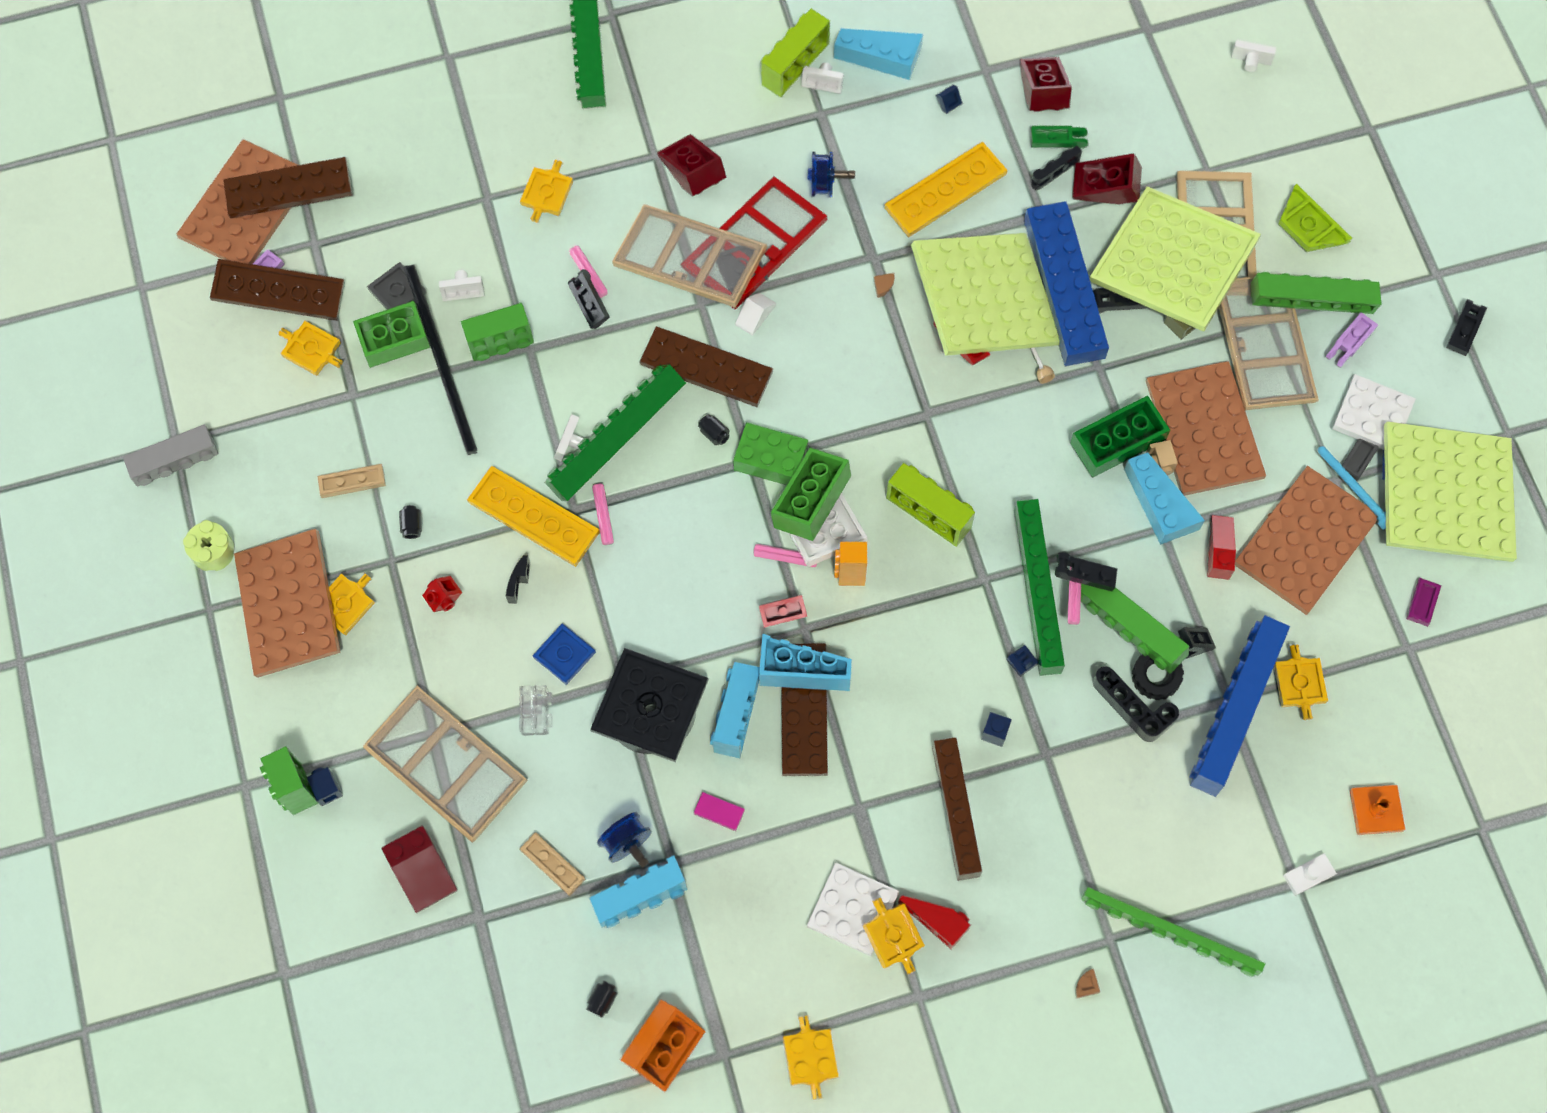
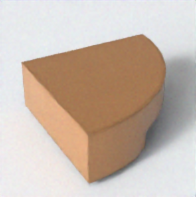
M894 273L874 276L877 298L885 296L892 288L895 279Z
M1094 969L1087 971L1079 979L1076 986L1077 999L1100 993Z

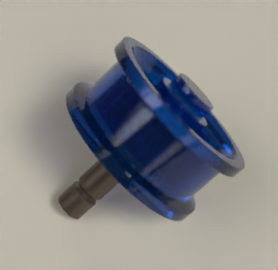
M812 151V168H808V181H812V197H815L816 194H828L829 197H832L835 179H855V170H835V166H833V151H830L829 154H816L815 151Z
M638 812L630 813L621 818L599 837L597 845L606 849L611 863L617 862L631 854L639 862L638 864L642 869L650 865L638 847L649 838L652 831L649 827L645 828L639 821L640 815Z

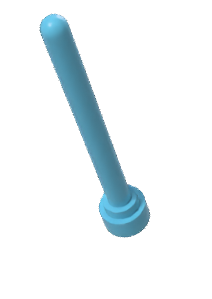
M1319 447L1318 453L1377 516V524L1384 531L1386 529V511L1384 512L1326 447Z

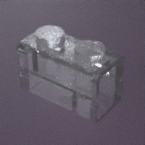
M547 685L519 687V730L523 736L549 734V727H553V715L549 714V706L553 705L552 692L548 691Z

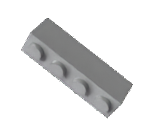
M204 424L123 456L130 479L138 487L148 485L160 477H168L180 469H188L200 461H208L213 456L218 455V451L210 431Z

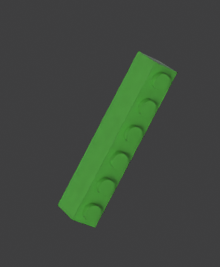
M1261 272L1257 273L1250 283L1252 305L1374 314L1382 305L1380 282L1368 279L1360 281L1351 280L1350 278L1333 279L1328 276L1319 278L1309 275L1292 276L1287 273L1279 275Z
M1081 584V602L1086 605L1087 610L1091 614H1097L1101 617L1107 627L1117 630L1126 642H1132L1137 646V650L1142 655H1148L1153 659L1159 669H1165L1171 673L1188 656L1189 645L1116 587L1111 592Z

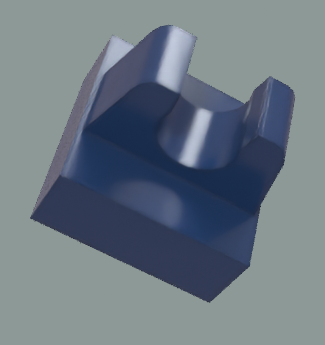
M954 84L936 94L937 101L941 105L942 111L946 114L963 104L959 89Z
M1026 645L1007 657V661L1020 677L1039 663Z

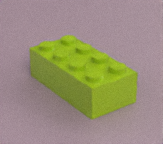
M812 8L806 14L803 13L798 23L794 27H790L786 36L782 40L777 41L773 50L762 58V86L781 98L802 75L804 66L809 67L830 44V20Z
M903 462L888 481L886 499L957 547L972 528L975 516L972 506L956 499L951 491L940 488L933 479L921 475L914 466H908Z

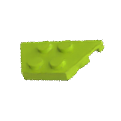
M1298 184L1294 186L1278 224L1307 252L1349 244L1352 237Z

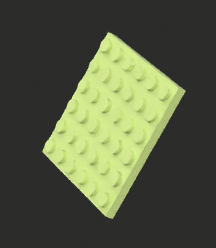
M1147 186L1092 272L1090 282L1204 332L1258 243L1261 234Z
M1026 233L913 241L911 247L945 356L1059 345L1060 341L1048 298Z
M1386 422L1384 424L1386 546L1509 562L1515 561L1517 553L1512 439Z

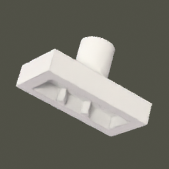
M1236 40L1231 58L1245 60V70L1255 72L1258 63L1271 66L1276 47Z
M822 63L820 69L804 66L801 87L841 94L844 73L831 71L832 66L829 63Z
M458 270L455 272V279L439 281L443 301L484 297L481 276L468 278L466 271Z
M571 414L554 459L562 461L568 446L579 449L577 445L584 438L573 434L579 417Z
M1324 853L1285 873L1283 877L1294 896L1335 876L1337 873Z

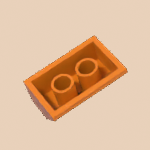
M660 1000L620 1061L666 1092L706 1031L679 1009Z

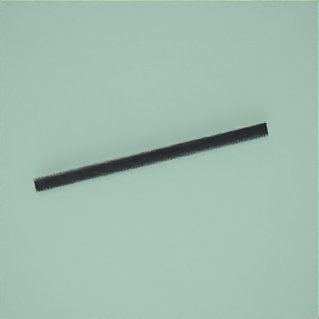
M415 265L404 266V271L409 280L408 282L412 289L411 291L415 298L414 300L422 319L421 321L425 328L431 351H433L434 360L440 372L439 374L443 381L450 407H452L458 431L461 433L465 452H467V455L476 454L475 441L442 349L436 326H434L433 317L428 303H426Z

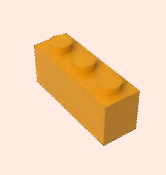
M840 542V549H835L834 578H839V586H865L867 542Z

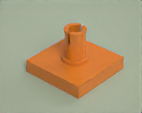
M1397 785L1350 789L1357 835L1405 831Z

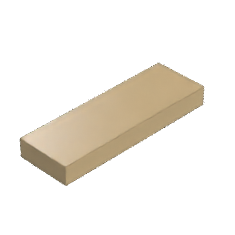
M382 464L317 476L321 498L386 486Z
M536 832L520 848V851L569 897L586 880Z

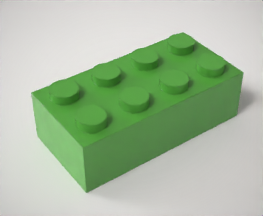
M809 448L771 511L774 528L814 541L851 478L849 460Z

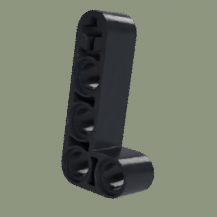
M1101 667L1097 670L1093 678L1094 688L1142 740L1146 742L1155 741L1171 728L1178 719L1179 709L1175 704L1170 702L1164 703L1152 712L1113 669ZM1105 677L1108 679V681L1104 680L1103 682L1100 680L1101 678L1104 679ZM1114 693H1122L1125 696V699H1117ZM1130 709H1137L1140 712V716H1133L1130 713ZM1162 712H1169L1172 715V719L1164 718ZM1145 726H1153L1156 733H1149Z

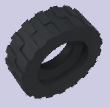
M1140 655L1132 670V682H1134L1136 690L1138 689L1140 694L1145 695L1148 699L1152 698L1155 700L1167 699L1169 696L1174 695L1183 681L1184 670L1182 669V662L1169 673V678L1165 683L1158 685L1152 683L1147 677V669L1155 664L1154 660L1148 655Z

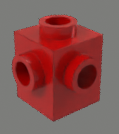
M446 576L431 581L422 596L433 612H446L455 606V601L462 594V591L451 576Z

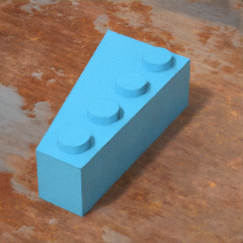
M841 28L834 44V58L910 80L922 49L923 34Z
M1148 452L1128 459L1124 471L1160 545L1201 529L1205 521Z
M762 634L759 672L760 686L850 691L852 659L825 651L818 652L811 650V647L797 646L790 644V641L770 638L769 635Z
M734 662L733 669H728L726 681L729 683L727 689H724L721 702L723 704L721 710H718L716 717L717 726L715 732L713 731L710 741V745H713L714 753L741 758L760 681V667Z
M675 856L667 858L668 864L664 866L655 864L649 867L644 876L634 875L624 881V886L622 887L616 884L590 897L589 899L601 927H614L620 923V919L627 916L629 919L640 915L641 910L645 908L654 909L663 904L662 901L670 897L674 900L683 896L687 886Z

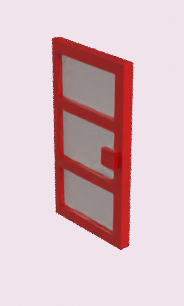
M775 176L719 228L767 244V249L761 259L764 267L757 266L736 308L732 307L735 310L765 281L766 275L769 278L828 220L825 213ZM710 236L681 264V268L697 279L718 238ZM727 242L721 253L740 246ZM741 251L732 254L735 259H745L748 263L751 260ZM740 261L741 264L747 267L746 262ZM715 263L704 286L732 296L734 291L729 292Z

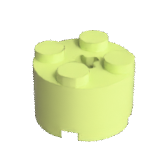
M204 520L192 527L183 539L187 555L203 571L221 570L233 559L234 542L225 529L217 523Z

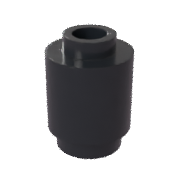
M708 414L699 422L700 432L715 446L723 445L729 439L730 430L715 416Z
M404 506L399 511L400 533H402L403 538L416 539L420 537V532H422L421 510L416 509V506Z
M603 981L602 984L597 983L587 1001L588 1006L586 1010L603 1018L605 1013L608 1014L618 995L614 991L616 986L606 981Z

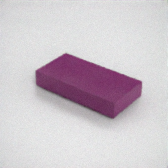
M1419 578L1406 619L1428 627L1442 585Z

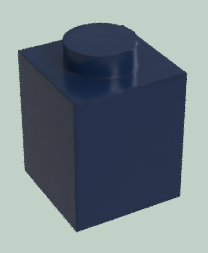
M990 712L981 740L1003 747L1012 719Z
M328 767L318 768L310 776L306 777L317 802L321 806L343 796L333 773Z

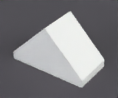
M761 293L748 297L735 325L753 336L774 309L776 302Z

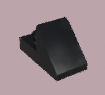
M1184 627L1178 631L1179 638L1189 645V654L1185 659L1216 649L1208 628Z

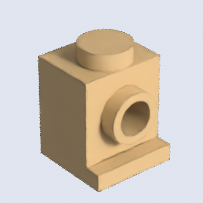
M1171 440L1150 444L1146 453L1148 452L1167 476L1172 474L1178 462Z

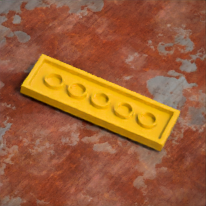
M982 141L885 203L884 208L905 234L910 237L1007 175L1008 170Z
M493 466L489 468L467 499L469 504L575 567L600 533V530Z

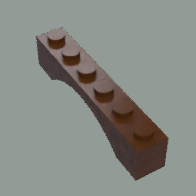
M957 738L935 740L932 750L947 813L957 881L978 878L982 874V867Z

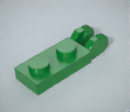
M1031 126V148H1072L1078 146L1082 149L1088 147V140L1079 137H1086L1088 129L1072 126Z

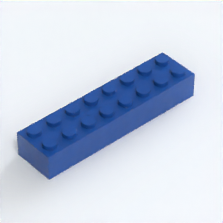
M1067 201L1027 208L1024 223L1060 341L1059 348L1064 366L1106 359L1109 345Z
M1265 615L1261 622L1256 621L1254 627L1251 628L1247 637L1248 642L1239 656L1240 661L1231 675L1232 680L1223 694L1222 698L1224 700L1219 705L1214 716L1217 719L1210 726L1206 735L1209 739L1206 740L1198 754V758H1201V760L1197 761L1189 777L1193 779L1190 786L1214 797L1225 786L1289 631V625Z

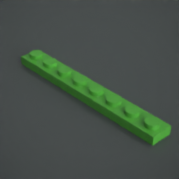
M1087 887L1081 900L1085 901L1088 907L1099 910V908L1108 911L1107 914L1116 919L1125 918L1134 927L1140 929L1145 927L1152 930L1151 933L1157 937H1169L1178 946L1184 948L1189 946L1196 949V953L1201 956H1213L1219 959L1218 962L1228 967L1234 965L1240 968V971L1245 975L1258 976L1264 970L1266 964L1092 888Z

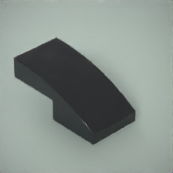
M528 555L522 556L510 576L505 595L508 603L517 604L519 583L528 584L530 572Z

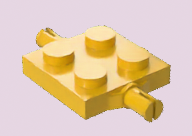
M554 160L551 169L533 168L520 199L522 206L534 209L530 218L533 222L538 223L542 213L560 216L573 184V178L559 173L563 164L560 160Z
M304 321L300 328L293 333L285 328H281L279 331V336L288 340L287 345L281 352L283 358L316 376L328 363L337 368L341 367L340 365H342L343 360L333 356L341 344L338 338L307 321Z
M341 573L329 587L336 628L345 636L375 603L366 595L363 589L372 580L366 573L357 583L349 580Z
M1291 645L1289 648L1292 658L1287 661L1275 662L1274 665L1281 707H1301L1303 720H1311L1313 717L1310 706L1328 702L1320 658L1308 659L1301 657L1299 645Z
M881 897L873 900L872 903L878 915L862 926L882 967L887 968L896 962H902L907 974L916 971L910 957L915 951L925 945L905 904H899L887 910Z
M801 1016L798 1017L801 1031L795 1035L783 1036V1043L791 1086L799 1084L810 1085L812 1099L815 1100L817 1097L818 1099L823 1098L820 1083L825 1080L838 1078L839 1076L830 1029L810 1030L808 1016H804V1019Z

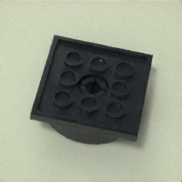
M624 648L590 730L593 733L618 741L634 752L654 754L676 762L684 740L694 725L696 710L709 679ZM650 704L657 707L651 712L648 711V713L645 710L646 706Z

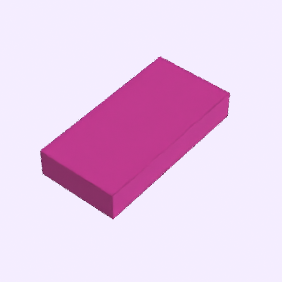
M702 792L694 810V815L737 831L745 809Z

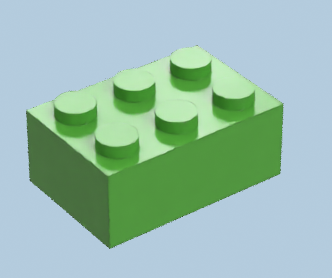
M414 301L353 321L370 368L430 348Z
M522 303L461 321L473 361H484L491 356L503 355L510 350L526 348L534 343Z
M746 422L733 460L734 471L788 485L808 451V440Z
M286 746L260 758L263 764L260 767L264 779H268L271 785L268 787L273 800L276 799L279 806L282 805L284 811L288 810L292 815H295L319 804L306 778L307 775L301 762Z

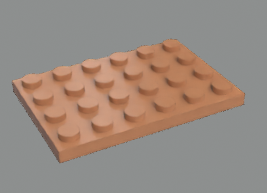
M242 139L176 233L177 237L220 259L253 264L291 207L230 219L227 211L223 179L297 166V164Z
M1229 361L1148 377L1146 379L1152 403L1170 429L1166 441L1171 440L1178 462L1174 474L1179 490L1184 496L1265 479L1266 473Z
M1307 466L1235 560V566L1302 613L1308 615L1376 523L1377 516L1367 505Z
M317 529L234 553L255 677H262L341 653L320 534Z

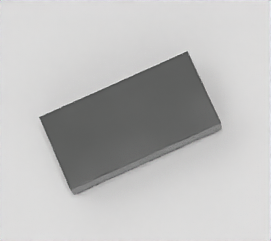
M1358 439L1342 466L1358 481L1379 449V446Z

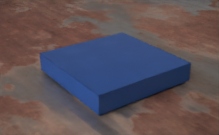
M562 623L533 654V658L567 685L596 651Z

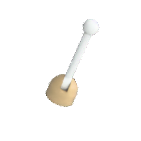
M1030 348L1039 365L1036 372L1039 382L1045 384L1055 378L1052 368L1043 365L1036 349Z

